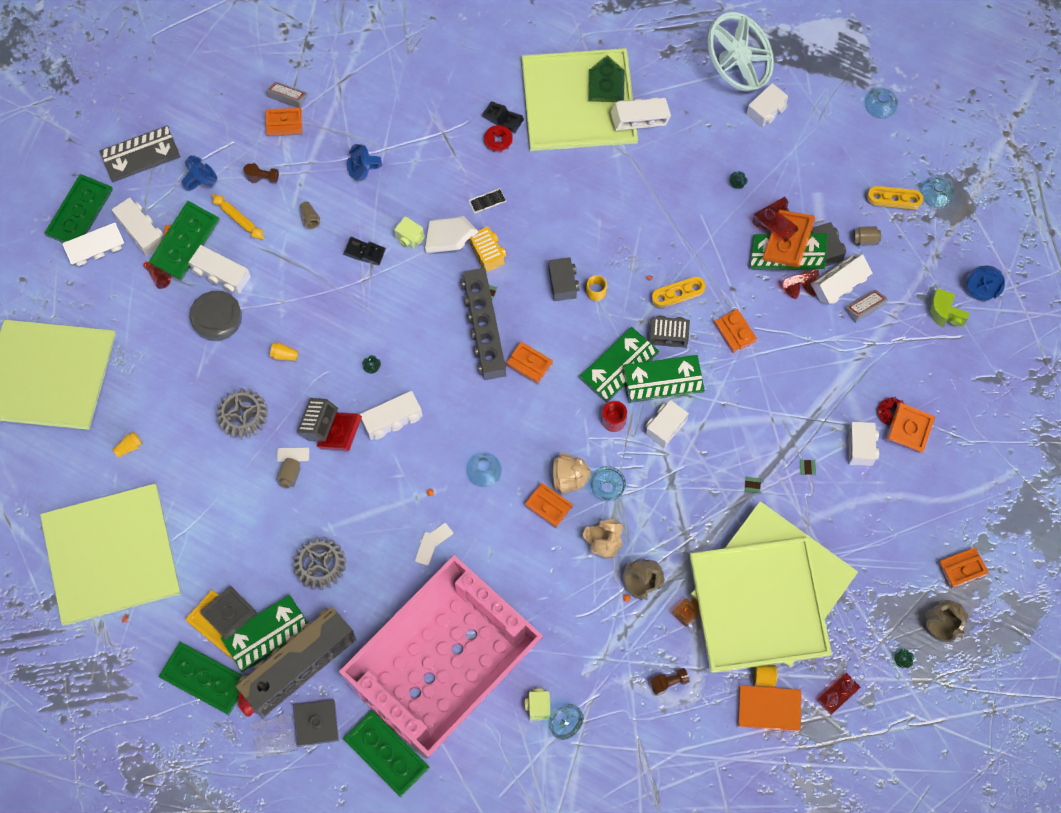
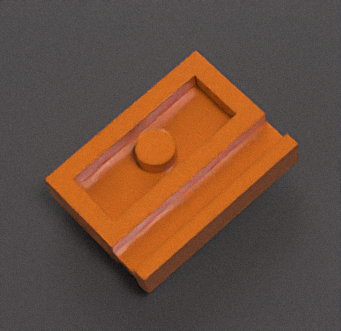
M302 108L266 109L267 136L303 134Z
M738 309L722 316L718 320H714V325L732 353L757 341V337Z
M520 342L511 358L506 362V366L536 384H539L553 364L552 359L523 342Z
M541 483L527 500L525 507L557 528L570 509L573 508V504Z
M976 547L939 562L951 589L989 573Z

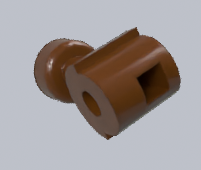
M256 163L246 164L243 168L246 180L252 183L258 182L261 178L269 179L271 183L278 182L279 169L261 170Z
M684 667L678 669L677 674L666 677L665 674H661L650 679L649 682L655 696L666 693L669 687L679 682L682 685L690 683L686 669Z

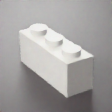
M654 97L647 100H622L615 102L611 110L616 131L666 126L671 118L666 98Z
M129 197L111 209L116 220L145 256H148L157 249L164 235L158 227L154 228L152 225L153 221L149 215L142 213L143 209L137 201L134 203Z
M116 223L65 242L63 246L71 264H76L79 267L88 263L87 259L94 257L96 260L104 257V252L111 250L113 253L123 249L122 245L125 243Z
M202 245L199 246L189 261L193 274L198 277L203 276L214 285L219 284L223 286L229 293L235 292L240 294L251 277L247 268Z
M852 254L812 282L811 285L821 303L833 304L839 300L840 296L851 292L854 286L864 283L868 279L867 277L873 273L863 254Z
M412 391L359 414L362 416L361 422L370 440L381 439L386 433L398 431L404 425L415 423L423 417L422 409Z

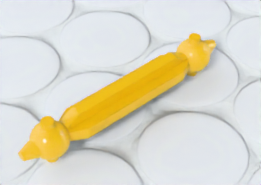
M211 195L213 198L212 203L220 206L226 214L247 232H250L251 237L264 239L262 235L263 230L256 228L228 201H224V196Z

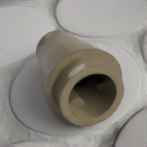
M310 202L301 203L300 210L303 225L308 229L318 227L320 216Z

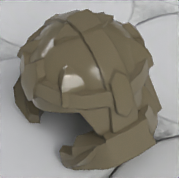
M643 559V561H635L631 564H626L623 579L628 592L640 600H648L647 593L660 589L665 582L664 572L661 566L654 560Z
M944 600L925 612V625L929 632L939 640L944 642L960 641L965 633L963 630L968 614L961 604Z

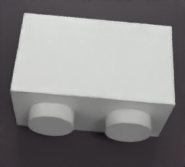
M772 83L748 105L746 115L761 127L767 123L770 124L775 119L776 114L782 113L787 108L788 95Z
M671 400L667 405L663 404L657 412V417L655 419L652 417L646 424V435L663 448L666 447L685 424L689 415L688 412Z
M851 423L849 427V465L873 466L874 462L878 460L879 448H876V441L879 438V431L876 430L875 423Z

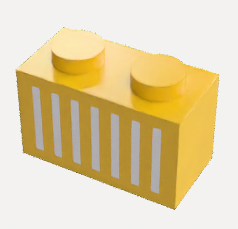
M489 226L478 230L479 232L474 237L471 236L469 238V244L481 267L486 268V272L505 264L506 252L503 246L499 247L497 243L498 237L494 231L491 232Z

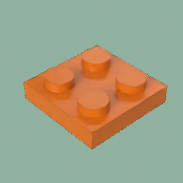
M898 403L886 439L919 453H924L935 416L906 404Z

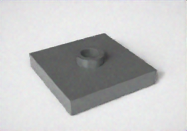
M229 586L200 611L201 615L225 640L257 614L232 586Z
M335 700L294 705L298 747L339 741Z

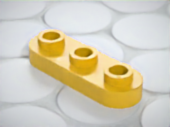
M874 186L869 190L867 199L869 203L875 206L918 209L923 202V195L917 190Z
M692 277L658 288L652 294V303L657 308H665L701 296L705 291V281L700 277ZM679 292L682 295L677 296L675 293Z

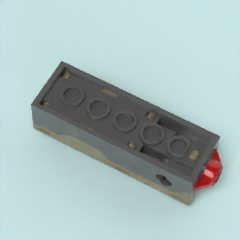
M333 607L321 611L318 615L319 618L314 622H308L302 628V632L297 636H291L286 641L287 644L281 649H275L267 661L258 663L250 675L246 674L239 679L236 685L240 692L237 706L246 717L256 713L263 719L356 641L351 627Z

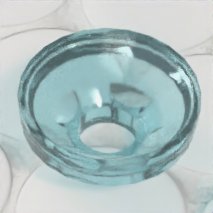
M876 88L867 95L865 107L876 118H888L896 112L898 99L891 90ZM881 94L886 95L888 101H881L878 96Z
M930 177L921 187L923 201L931 207H946L954 198L953 184L944 177ZM942 184L945 190L938 191L935 189V185Z
M481 452L470 458L466 472L469 480L474 485L489 487L499 480L502 468L497 457L491 453ZM485 461L489 463V469L481 471L478 468L480 462Z
M605 466L593 473L590 487L598 499L614 501L625 491L626 480L619 469ZM604 483H611L613 490L605 492L602 489V485Z
M563 704L553 710L549 719V730L557 739H569L582 727L584 714L574 704ZM561 712H565L564 717L557 721V716Z

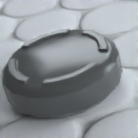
M210 291L202 294L194 301L190 308L189 319L194 331L200 337L209 341H221L229 338L238 330L242 322V312L238 301L231 294L224 291Z

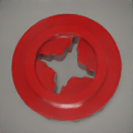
M501 125L490 127L484 135V143L487 145V148L492 149L494 152H502L504 149H509L513 141L511 131ZM495 137H502V142H495Z
M896 396L893 398L887 397L878 406L880 420L891 426L893 420L892 411L889 410H891L893 405L896 410L898 403L905 404L903 400L897 399Z

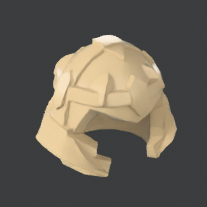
M561 452L554 459V486L562 495L583 488L591 477V470L585 461L579 457H573Z
M616 519L604 520L599 522L600 525L585 527L583 538L589 543L594 554L606 559L613 558L623 546V541L621 540L623 523L618 522Z

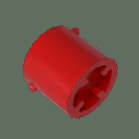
M610 401L603 407L602 425L610 432L622 430L626 425V406L620 401Z

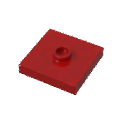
M336 412L326 441L318 442L317 447L323 450L349 451L362 416L358 413Z

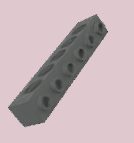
M486 268L463 271L464 278L461 279L462 290L466 289L467 295H464L466 307H470V312H467L469 323H473L474 329H471L472 340H476L477 346H474L475 356L480 358V363H477L479 374H483L484 380L506 377V366ZM473 289H479L480 291H479V292H473L472 290H473ZM478 305L483 306L482 309H476L475 307ZM486 322L487 325L480 326L479 323ZM484 339L491 340L489 343L482 342ZM487 356H493V357H494V359H492V360H487V359H485V358H486Z

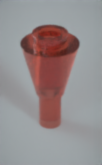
M148 261L143 263V267L149 272L158 289L166 288L170 284V274L154 267Z

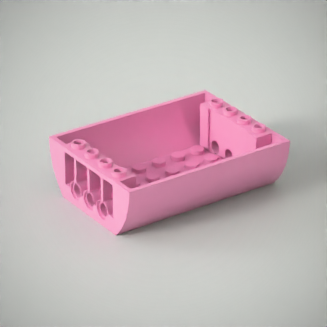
M454 555L370 639L339 673L356 695L421 756L429 758L543 638V635ZM468 631H475L477 633L476 639H467L466 633ZM455 645H461L463 652L456 655L452 652V648ZM433 674L435 681L431 684L425 683V675ZM414 688L421 691V695L416 699L411 698L409 695L410 691Z

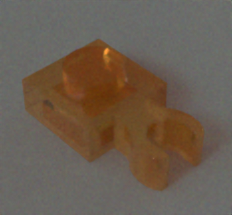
M692 597L691 602L685 598L671 614L687 627L700 613L697 609L699 608L698 601L694 597Z

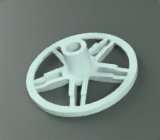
M728 12L715 19L708 33V49L718 73L727 83L742 91H755L763 87L769 81L774 65L772 49L763 30L751 18L738 12ZM726 19L739 20L735 38L719 26V23ZM749 26L760 38L764 50L747 46ZM714 35L727 49L719 55L720 64L714 52ZM752 53H761L766 55H752ZM751 61H767L765 74L758 83ZM737 64L749 86L735 82L725 72Z

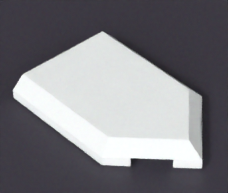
M464 216L430 220L425 245L426 252L437 253L460 250L465 245L464 243L471 236L474 237L479 231Z

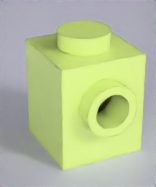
M406 216L394 229L395 238L405 247L409 246L414 249L424 239L423 227Z
M542 688L533 689V692H529V698H525V711H530V721L550 720L549 691H545Z

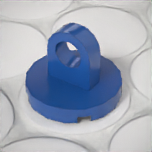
M355 144L349 150L351 158L347 160L349 175L355 181L364 180L369 170L382 166L381 157L369 156L368 149L363 144Z
M190 155L185 161V165L190 172L183 178L181 184L187 191L195 189L201 182L205 185L213 186L217 181V175L210 165L201 163V158Z
M985 265L973 269L966 281L970 295L982 301L999 297L1005 288L1004 275L994 266Z

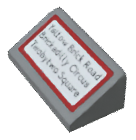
M274 82L266 91L269 98L297 108H301L307 96L306 92L278 82Z
M875 289L846 306L845 310L856 323L885 306L888 299Z

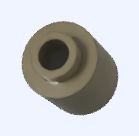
M877 226L854 229V244L877 245L878 241H881V230H878Z
M286 458L282 462L276 478L281 487L290 488L295 486L301 470L300 462L292 458Z

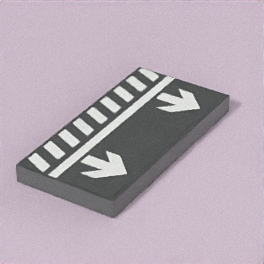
M168 125L99 150L112 183L181 157Z

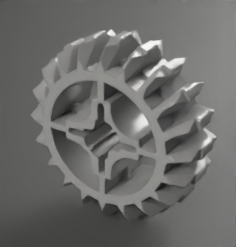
M242 388L240 393H238L234 389L233 395L227 392V399L221 397L223 404H217L219 410L216 411V416L218 417L216 421L220 424V429L225 430L226 435L231 434L232 438L238 435L241 440L246 435L250 439V433L253 432L257 435L256 429L263 430L262 424L267 423L265 417H268V412L266 411L268 407L264 404V399L257 392L253 394L252 390L249 389L246 393L245 389ZM242 402H248V403H251V404H250V405H244V404H242ZM240 408L242 409V411H243V413H244V415H243L244 419H242V417H241ZM230 422H233V423L239 422V423H241L242 425H241V426H238V425L231 424Z
M316 537V542L313 543L309 539V545L306 546V544L302 543L303 550H296L299 556L293 557L296 563L292 566L293 569H297L294 574L299 576L298 581L300 583L304 582L305 587L311 585V588L315 590L317 585H319L320 590H323L326 584L328 588H331L330 582L332 581L337 584L338 580L336 577H343L340 571H346V567L343 564L347 563V560L343 558L345 553L340 551L341 546L339 544L335 545L334 540L328 543L327 538L324 537L322 542H320L319 537ZM318 550H324V551H325V552L322 553V554H317V553H315V551H318ZM309 556L311 563L308 565V569L304 571V563ZM335 557L334 568L330 571L328 564L331 562V558ZM315 559L320 563L323 562L324 568L322 567V565L320 566L319 564H316ZM317 573H323L325 575L322 577H314V575H316Z

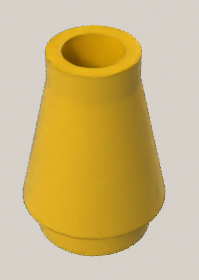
M273 342L270 357L274 358V360L296 361L299 350H295L281 342Z
M134 431L132 433L128 432L113 448V451L120 458L139 449L143 442Z

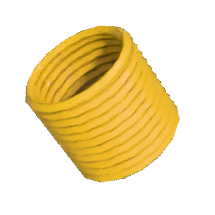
M600 275L591 276L586 285L587 296L594 301L603 299L607 291L605 278ZM593 284H599L604 289L594 292L589 287Z
M776 665L754 668L755 686H776Z

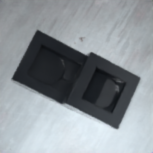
M492 101L482 114L488 121L495 125L505 126L513 133H516L524 121L522 115L508 111L506 106Z
M350 236L343 255L362 262L380 265L386 248L370 241L365 243Z

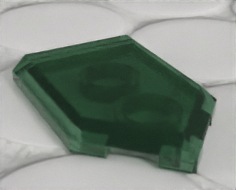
M608 55L589 69L588 101L618 102L624 100L625 70Z

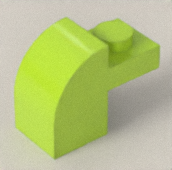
M937 288L930 305V315L933 321L941 327H944L946 322H950L954 326L964 327L970 313L952 307L955 297L954 293Z

